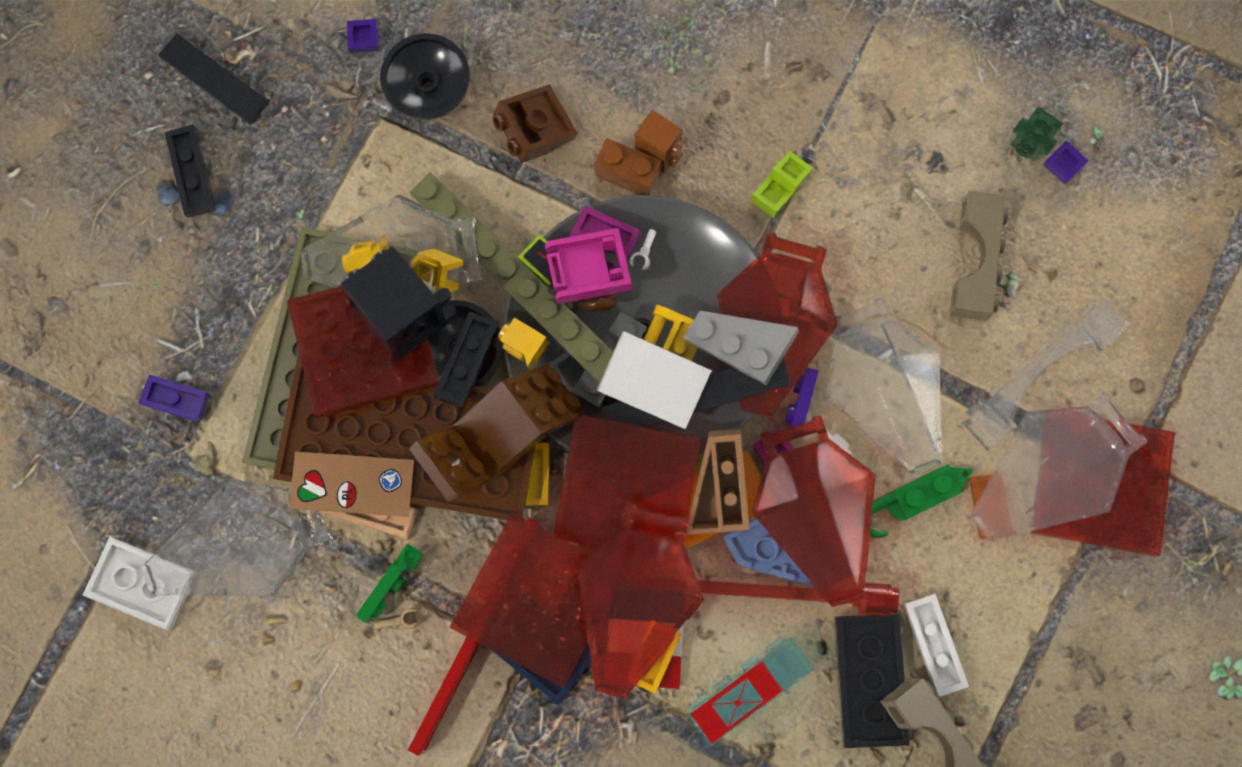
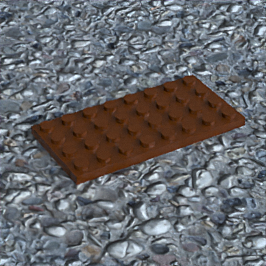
M298 356L273 479L292 482L295 451L414 460L411 504L522 523L536 445L500 477L448 502L409 448L420 439L452 427L493 389L474 386L465 409L434 398L433 394L439 379Z

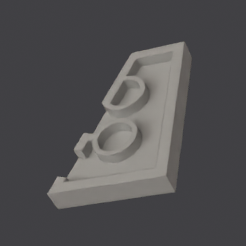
M699 311L683 338L686 342L767 385L799 333V329L794 326Z

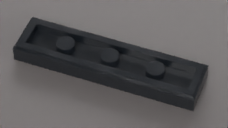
M177 33L158 54L161 60L249 125L255 121L269 104L267 99Z

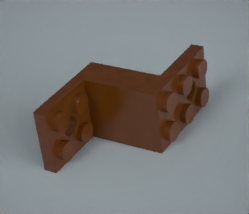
M549 364L501 381L456 424L416 441L409 450L449 502L500 477L546 435L577 421L585 414V411L581 408L579 399L570 393L562 383L559 373L551 368Z

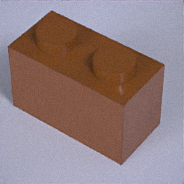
M651 110L635 132V150L662 160V173L665 174L670 166L675 168L683 156V152H681L684 144L682 141L683 129L654 110Z
M606 138L594 163L595 176L639 195L651 196L662 173V160Z

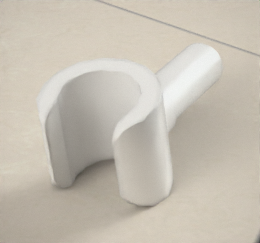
M649 230L640 252L634 253L630 258L632 267H634L638 257H644L645 264L642 271L649 268L650 259L648 254L657 233L655 230Z

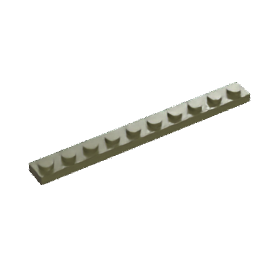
M429 172L409 193L600 384L613 351L564 303H557L556 297L548 293V287L448 188Z

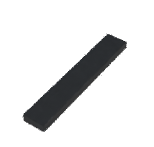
M783 357L767 385L736 368L710 374L693 414L792 385L785 358ZM622 401L601 407L609 438L667 422Z

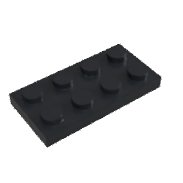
M900 614L834 617L843 748L910 746L909 729L898 728L880 702L905 682Z

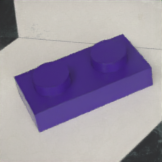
M807 367L803 376L797 375L793 392L798 394L795 405L789 404L785 422L790 423L788 432L800 435L803 431L819 370Z
M149 374L139 404L200 423L210 394Z

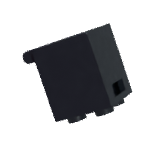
M393 246L387 250L377 252L368 264L361 269L351 271L347 274L344 281L340 283L352 309L396 363L447 326V322L454 318L457 313L456 308L451 304L441 308L442 305L451 299L450 290L448 288H441L433 294Z

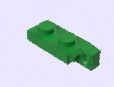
M406 544L357 612L358 619L365 624L369 623L371 619L374 621L379 619L387 607L383 603L390 592L395 595L406 580L402 577L404 571L417 568L423 556L419 550Z

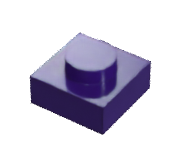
M376 19L347 21V42L350 53L379 51L378 23Z
M1066 140L1043 165L1065 185L1089 160Z

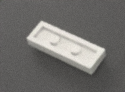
M936 594L903 604L930 681L936 690V697L968 688L966 676Z

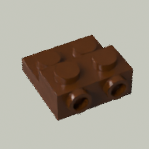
M550 84L499 101L493 113L494 127L498 132H504L508 139L506 143L508 152L513 157L517 156L521 163L547 154L549 148L574 140L578 134Z

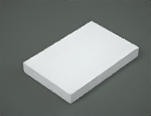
M623 331L597 391L686 429L712 370Z
M109 537L83 596L167 631H172L197 572Z

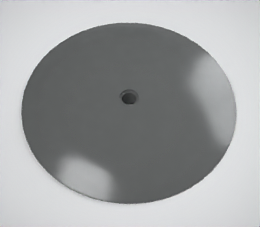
M625 196L588 206L641 231V235L630 258L634 253L640 252L650 229L657 232L648 254L650 266L647 270L642 271L645 264L644 257H638L634 267L631 266L629 258L627 266L632 288L630 291L617 293L618 296L615 300L617 304L613 309L587 311L577 308L572 309L566 305L602 341L620 312L649 329L654 318L652 313L656 305H661L691 319H695L699 311L782 324L777 293L763 261L751 244L720 217L692 203L662 196ZM582 210L570 215L557 224L543 238L551 241L569 237ZM604 252L606 261L614 264L617 256ZM509 294L504 312L503 326L506 323L511 324L512 320L516 318L546 336V340L550 343L533 369L549 364L551 368L559 373L562 383L572 393L573 388L585 369ZM665 322L655 344L656 346L663 348L674 323ZM699 348L692 361L712 370L710 374L734 368ZM504 350L510 378L530 371L526 361L522 362ZM767 392L692 414L686 429L667 421L613 438L608 437L601 407L620 402V400L607 396L599 409L575 395L579 399L580 406L585 411V414L577 421L548 435L572 453L608 467L625 470L664 469L702 457L709 431L742 429L755 414L766 397Z

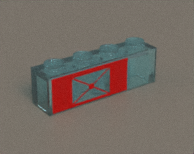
M779 636L766 646L769 652L758 659L756 655L752 656L740 665L743 670L734 678L728 674L714 685L717 689L716 692L707 698L703 693L688 704L691 710L686 713L710 747L815 669L792 637L784 640Z

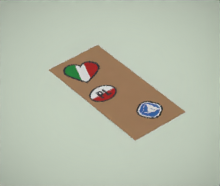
M295 451L289 508L409 517L414 460Z

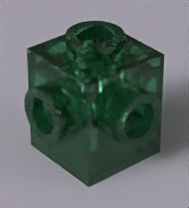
M1038 106L1028 120L1022 117L1015 126L1012 133L1016 137L1010 145L1015 148L1020 156L1036 161L1041 153L1047 156L1058 142L1053 137L1063 123Z

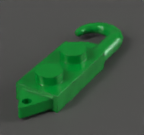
M947 464L869 502L860 513L859 522L861 528L867 535L873 538L888 536V531H876L871 527L870 518L872 515L887 509L889 514L900 521L907 520L963 493L962 488L972 474L973 469L955 468ZM962 472H966V477L962 475Z

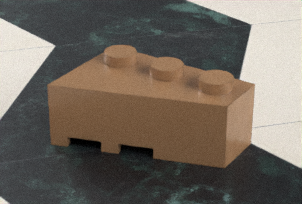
M741 428L709 431L685 535L750 530Z

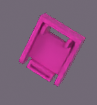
M619 228L551 240L545 243L546 253H551L547 254L554 291L557 292L555 294L557 303H567L631 290L632 283ZM616 250L620 268L612 269L608 272L604 252Z

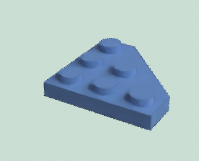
M806 492L750 521V530L732 531L722 537L737 566L825 591L853 575Z

